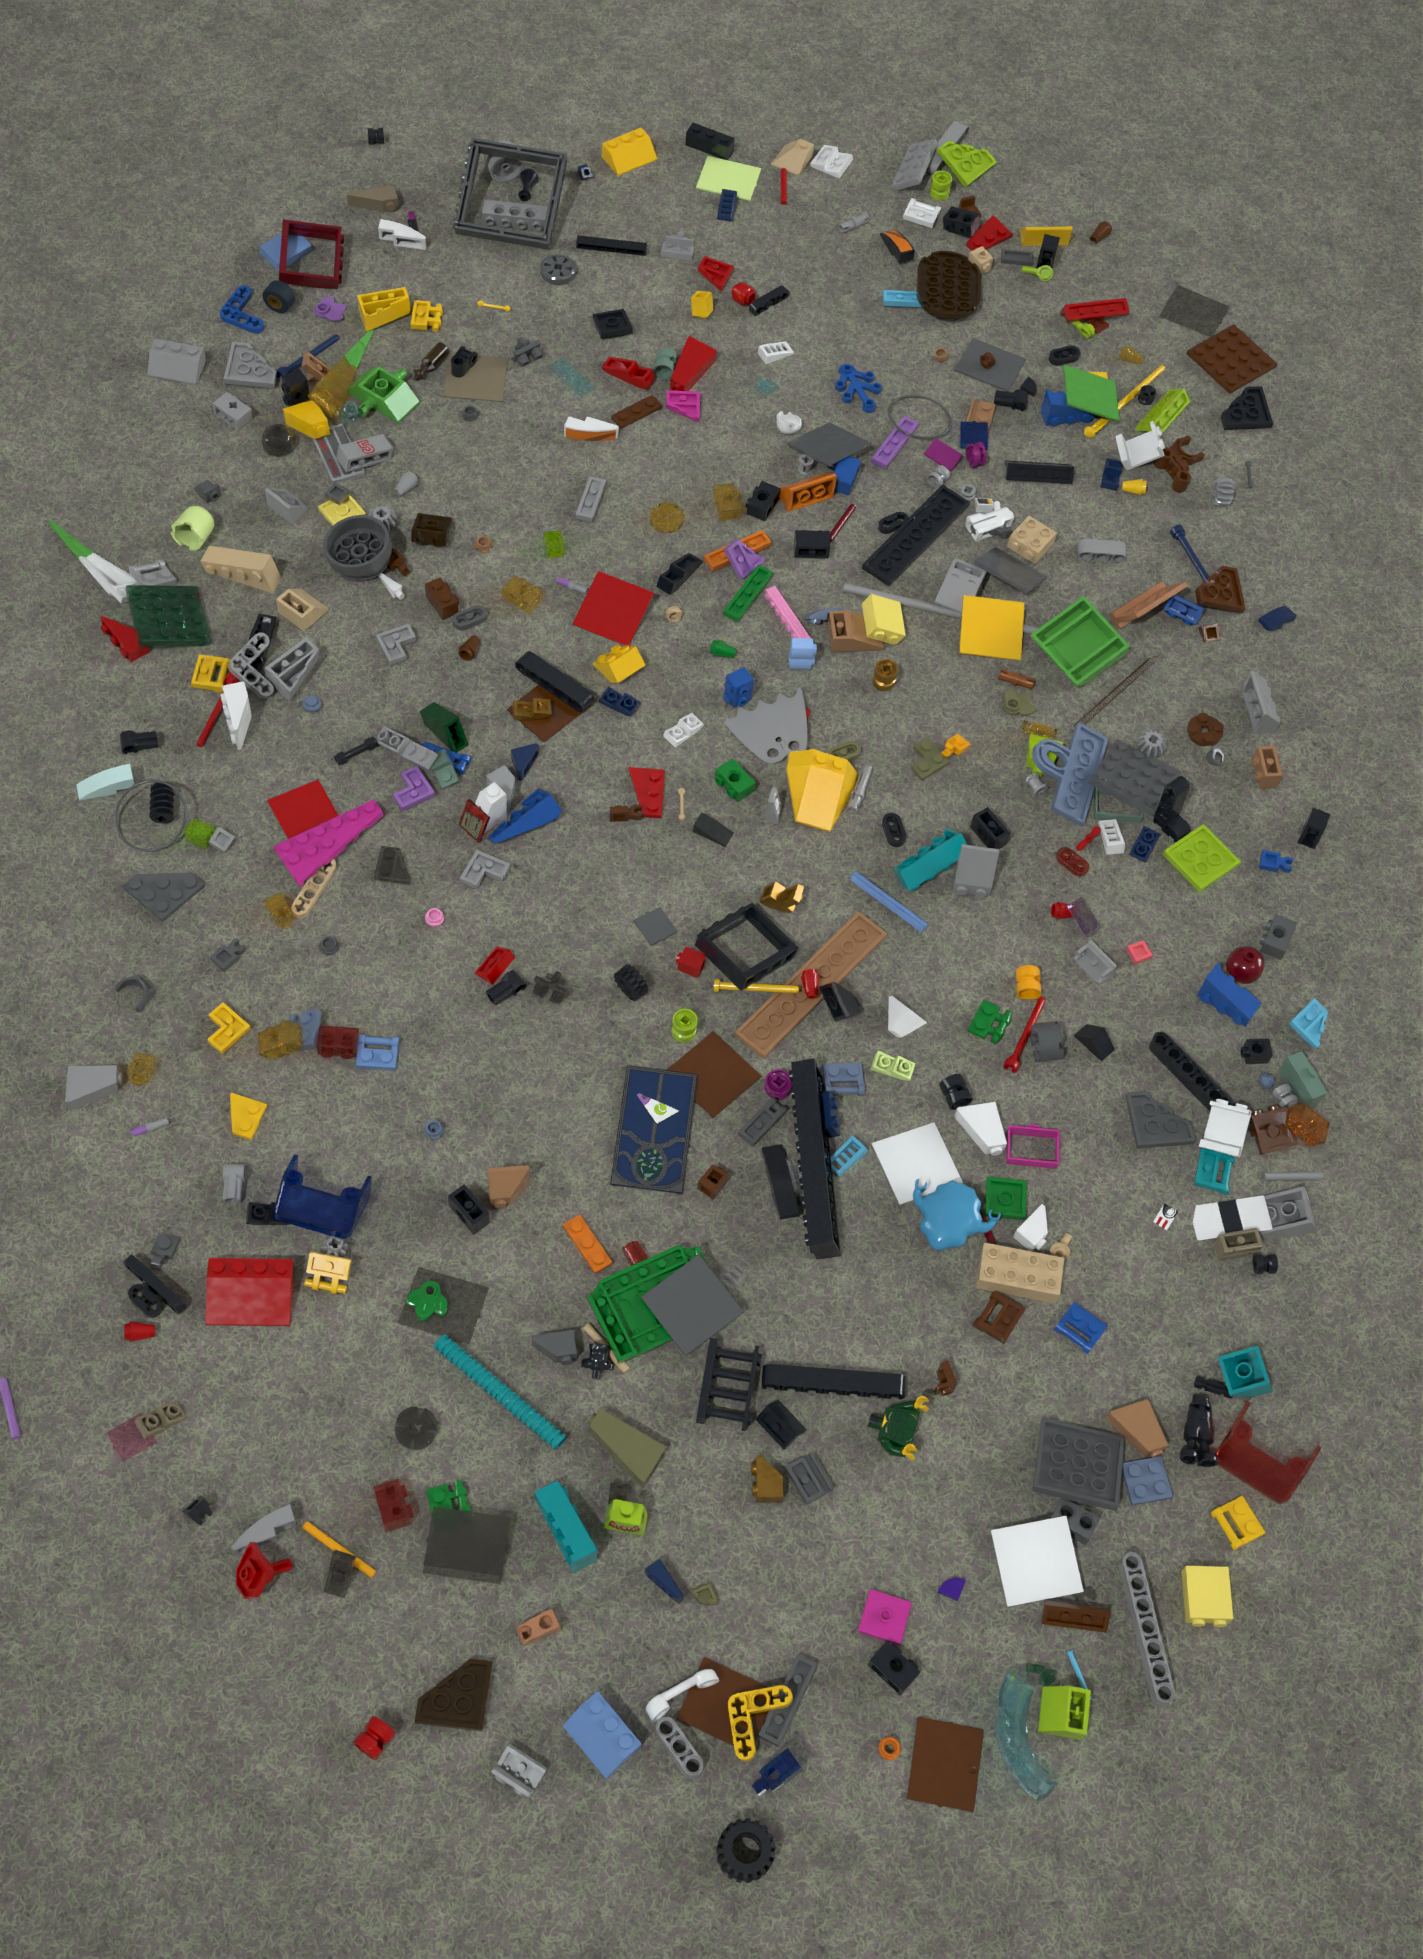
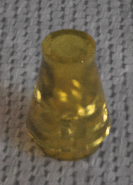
M1124 345L1119 355L1123 361L1138 365L1144 359V356L1130 345Z

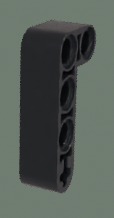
M1178 776L1165 786L1153 818L1154 824L1157 823L1162 828L1161 830L1174 840L1173 842L1179 841L1191 832L1190 825L1180 816L1190 788L1188 780L1183 776Z

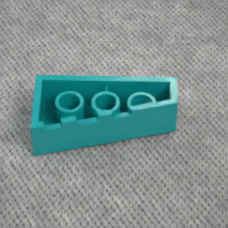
M946 828L943 831V836L939 838L936 836L931 840L932 844L930 846L921 847L917 850V856L912 855L896 866L893 870L902 887L909 891L916 890L920 887L921 883L933 879L938 872L949 869L951 864L958 860L962 844L967 845L962 833Z
M557 1480L535 1491L534 1498L570 1569L575 1573L595 1563L598 1550L588 1535L585 1524L580 1521L575 1505L571 1504L567 1498L569 1497L567 1489L564 1485L561 1486Z

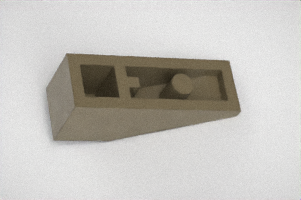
M394 185L347 192L348 206L382 212H391L399 209Z

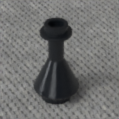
M526 169L520 173V179L524 186L523 190L518 193L521 201H528L531 198L529 189L538 182V175L533 169Z

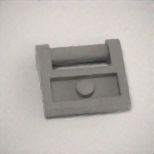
M162 559L156 560L155 563L141 566L132 565L129 567L131 576L145 592L174 586L177 582V579L166 568L165 562ZM156 569L158 570V571H154V572H150V573L141 574V573L147 572V571H152V570H156Z

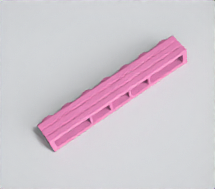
M776 586L766 589L765 599L770 602V607L775 609L776 616L780 617L781 623L785 624L787 632L791 633V637L810 638Z

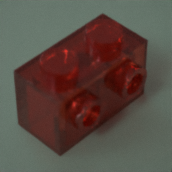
M319 1026L316 1046L318 1055L325 1058L341 1056L343 1059L357 1057L359 1028Z
M399 1479L373 1486L385 1532L411 1525L410 1518L414 1516L411 1505L406 1506L404 1498L408 1497L405 1485H400Z

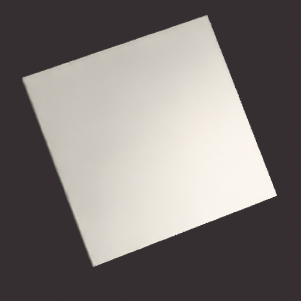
M935 1122L872 1143L899 1205L913 1200V1191L917 1179H919V1187H923L925 1182H927L926 1190L921 1193L923 1197L935 1192L936 1187L940 1184H945L952 1180L963 1183Z
M1067 1516L991 1530L1007 1607L1084 1592Z

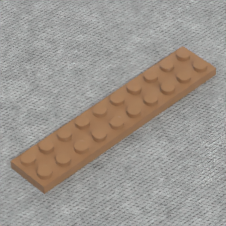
M858 911L783 984L798 986L799 992H775L735 1031L734 1036L764 1059L824 1000L819 987L831 982L840 984L887 937V933ZM815 969L817 974H819L818 997L815 999L806 998L800 978L804 970Z

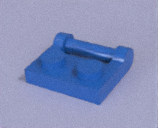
M1074 1302L1055 1326L1054 1331L1058 1334L1061 1332L1083 1348V1352L1088 1354L1108 1326ZM1065 1324H1070L1072 1327H1074L1079 1332L1088 1337L1090 1341L1087 1342L1086 1340H1084L1082 1337H1080L1075 1332L1066 1327Z

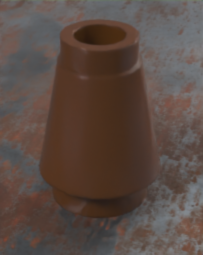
M1106 221L1100 222L1091 235L1090 240L1097 244L1109 236L1112 231L1111 225Z
M472 635L459 647V656L466 661L473 659L480 639Z

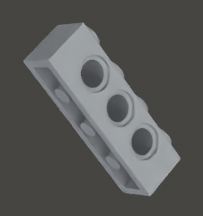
M484 200L482 224L544 231L548 206Z

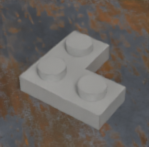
M408 623L377 634L376 640L389 665H393L406 660V654L401 646L416 641V636Z
M476 850L462 873L460 882L475 889L478 888L485 875L502 882L511 868L510 863Z

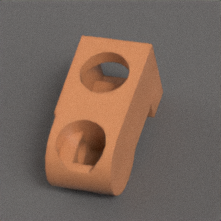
M552 1608L529 1619L516 1628L523 1646L562 1631Z

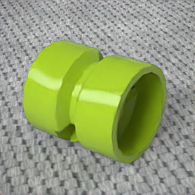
M936 171L932 175L930 196L933 199L942 201L949 197L952 184L950 173Z
M680 1009L673 1015L671 1032L675 1040L686 1043L693 1040L696 1036L698 1018L694 1011Z

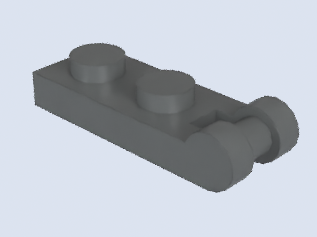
M770 1098L740 1129L738 1135L754 1147L778 1120L788 1112V1108L785 1105L781 1106L776 1098ZM773 1108L776 1113L774 1114L770 1109Z

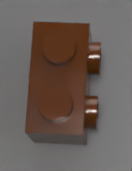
M441 577L425 584L426 597L442 620L450 618L458 612L459 600L456 595L451 593L447 582L444 583Z

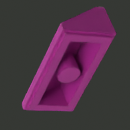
M937 438L932 441L924 453L925 456L945 466L949 471H952L961 462L962 458L961 453Z

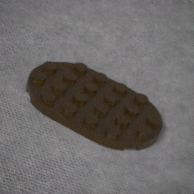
M936 251L932 252L928 257L924 256L920 260L917 269L916 296L919 304L927 312L935 315L936 318L959 320L972 315L978 309L981 300V272L979 267L975 263L972 264L967 256L957 252Z

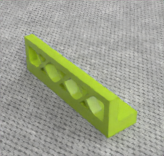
M1185 388L1168 390L1138 423L1135 429L1137 431L1150 432L1152 431L1150 422L1153 421L1156 427L1159 426L1163 433L1190 403Z

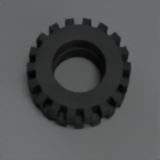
M746 1818L744 1821L738 1819L733 1824L731 1822L723 1830L716 1848L718 1864L720 1863L722 1872H726L728 1874L727 1877L730 1879L732 1877L737 1879L736 1882L746 1881V1883H751L752 1880H759L761 1876L768 1872L775 1858L776 1846L773 1843L774 1837L772 1833H768V1828L765 1825H760V1821L755 1820V1822H752L751 1818ZM747 1837L756 1842L759 1847V1857L755 1862L745 1864L735 1858L732 1847L737 1839Z

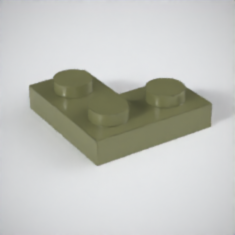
M928 737L913 746V749L922 759L913 764L910 769L921 781L950 764L949 759L941 754V751Z

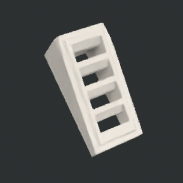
M786 341L758 346V355L765 364L794 354V351Z
M1117 820L1098 821L1106 855L1124 853L1125 842ZM1105 827H1114L1113 829H1105Z

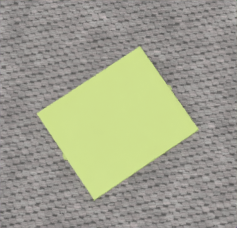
M707 156L696 189L721 194L722 189L737 191V198L750 201L755 186H757L756 183L761 168Z

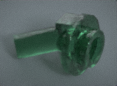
M1026 1664V1672L1040 1674L1039 1685L1045 1684V1686H1049L1057 1679L1055 1677L1057 1671L1054 1669H1047L1045 1666L1038 1664Z

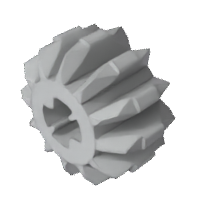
M1223 477L1215 481L1212 490L1214 505L1224 507L1231 504L1235 489V483L1232 479Z
M383 504L380 507L375 505L374 509L369 510L368 516L380 520L386 526L388 532H390V528H395L397 516L394 509H391L389 505L386 507Z
M1150 729L1147 732L1143 731L1136 741L1137 750L1145 753L1147 757H1161L1167 748V738H1163V733L1158 734L1157 729L1154 732Z

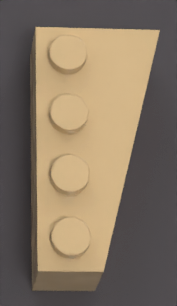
M209 546L200 561L205 572L208 574H214L270 593L274 592L281 580L279 571L272 556L269 554Z

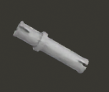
M869 765L862 766L855 788L850 793V801L846 810L851 814L858 813L859 806L864 800V792L873 772L872 767Z

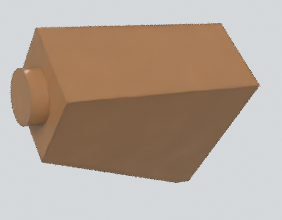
M1148 1399L1112 1410L1108 1413L1107 1421L1144 1457L1152 1456L1154 1458L1164 1454L1163 1451L1167 1448L1168 1443Z

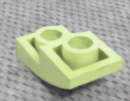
M877 1051L870 1070L897 1079L910 1081L916 1063L900 1056L894 1058Z

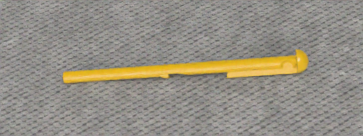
M1160 365L1119 401L1118 411L1135 398L1142 386L1150 384L1165 370V367ZM1101 417L1091 427H1085L1084 435L1087 438H1093L1095 433L1111 419Z

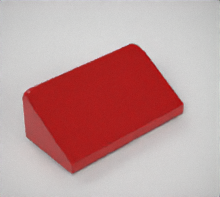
M496 946L474 974L493 985L515 957L509 949Z

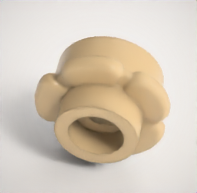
M677 606L669 607L666 610V618L670 622L680 621L683 614L682 610Z

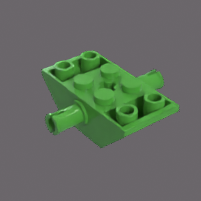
M380 366L368 369L346 389V393L363 402L357 407V412L360 415L365 416L373 408L398 424L419 404V400L403 380L407 377V372L404 369L402 370V368H399L394 374Z

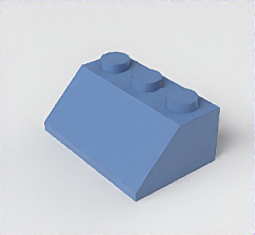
M598 1691L585 1701L563 1725L564 1729L605 1779L611 1776L641 1749L640 1741Z

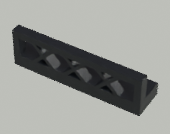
M1005 460L1006 480L1073 484L1074 466L1072 464Z

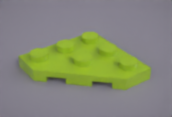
M950 140L936 150L965 188L997 163L986 149L978 150L974 149V146L958 145Z

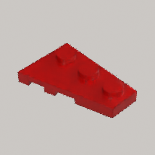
M992 215L972 238L966 242V246L971 251L981 246L987 250L1012 238L1013 234Z
M628 767L638 803L641 805L642 816L661 819L665 770Z

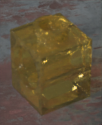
M135 1052L127 1070L131 1083L138 1086L149 1084L157 1066L155 1057ZM140 1069H145L143 1072H137Z

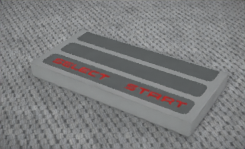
M342 423L329 427L330 435L317 439L311 438L332 484L365 476L363 468L345 472L336 459L338 446L351 443Z

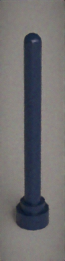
M333 335L309 353L315 357L337 342L339 335ZM303 356L288 367L281 366L276 370L277 377L280 378L300 367Z
M1180 524L1174 526L1170 530V534L1173 538L1179 540L1205 582L1209 575L1186 540L1184 528Z

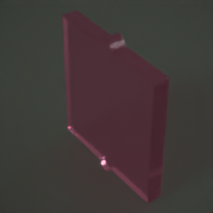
M141 1413L107 1432L113 1443V1449L117 1450L123 1462L157 1443L154 1436L144 1439L136 1426L135 1420L137 1417L142 1416Z

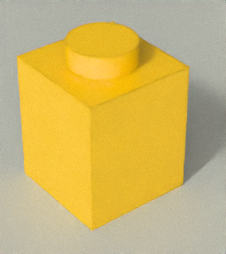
M696 291L691 297L692 316L707 318L714 311L712 292Z

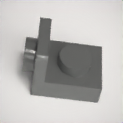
M209 480L194 487L195 492L206 503L216 501L221 495L220 486L217 483L213 485Z

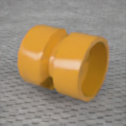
M1033 965L1018 967L1015 971L1016 981L1018 982L1016 985L1017 997L1031 1000L1039 998L1042 994L1040 969Z

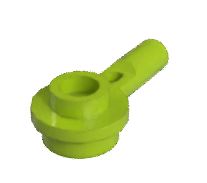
M1048 265L1039 268L1022 267V272L1037 275L1041 281L1047 282L1053 277V269Z
M1080 321L1069 322L1087 339L1095 335V329L1091 324H1082Z

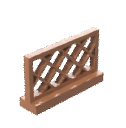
M1163 581L1158 582L1109 615L1115 627L1120 629L1188 585L1186 581L1165 586Z

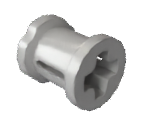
M805 454L800 455L798 471L802 475L811 474L813 470L811 466L814 463V459Z
M1038 773L1031 774L1025 780V784L1030 786L1035 797L1044 794L1048 789V786L1040 780Z

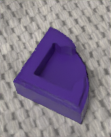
M961 1578L949 1579L941 1585L937 1593L958 1601L966 1580Z

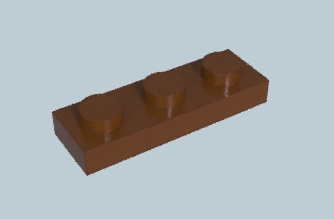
M651 395L611 415V419L620 429H623L662 409V405Z
M1045 1600L1041 1622L1045 1625L1107 1633L1110 1609Z

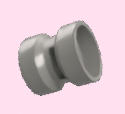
M938 465L934 472L927 476V482L930 485L935 482L937 484L935 488L938 489L943 482L950 478V472L945 466Z
M1289 1083L1277 1087L1272 1092L1275 1099L1279 1100L1281 1108L1286 1104L1292 1107L1299 1102L1297 1096L1292 1093Z

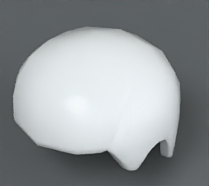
M782 411L777 414V428L781 433L794 434L801 429L802 420L799 416L793 415L791 412L784 415Z

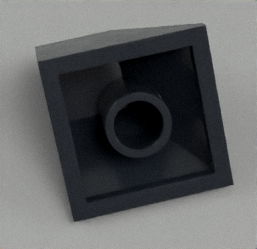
M836 982L819 987L835 1022L847 1019L860 1011L858 999L853 996V993Z

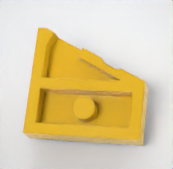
M231 1092L232 1133L252 1141L267 1109V1104Z

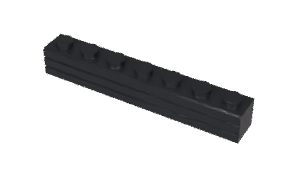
M577 235L576 248L646 256L647 243Z

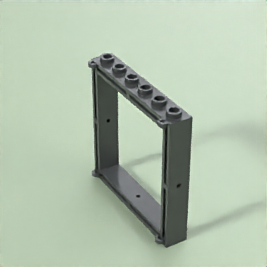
M472 138L471 144L469 143L468 145L469 158L465 160L466 172L462 175L463 187L459 190L460 202L456 204L457 217L453 219V228L456 234L550 250L568 162L567 154ZM480 154L556 166L543 235L467 223Z

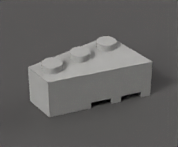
M307 637L265 667V678L290 702L318 661L319 649Z

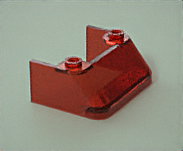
M1247 1401L1214 1453L1219 1457L1218 1466L1278 1504L1286 1503L1306 1476L1321 1447L1317 1446L1306 1460L1300 1457H1293L1287 1462L1286 1466L1248 1443L1252 1437V1429L1249 1424L1241 1420L1251 1404Z

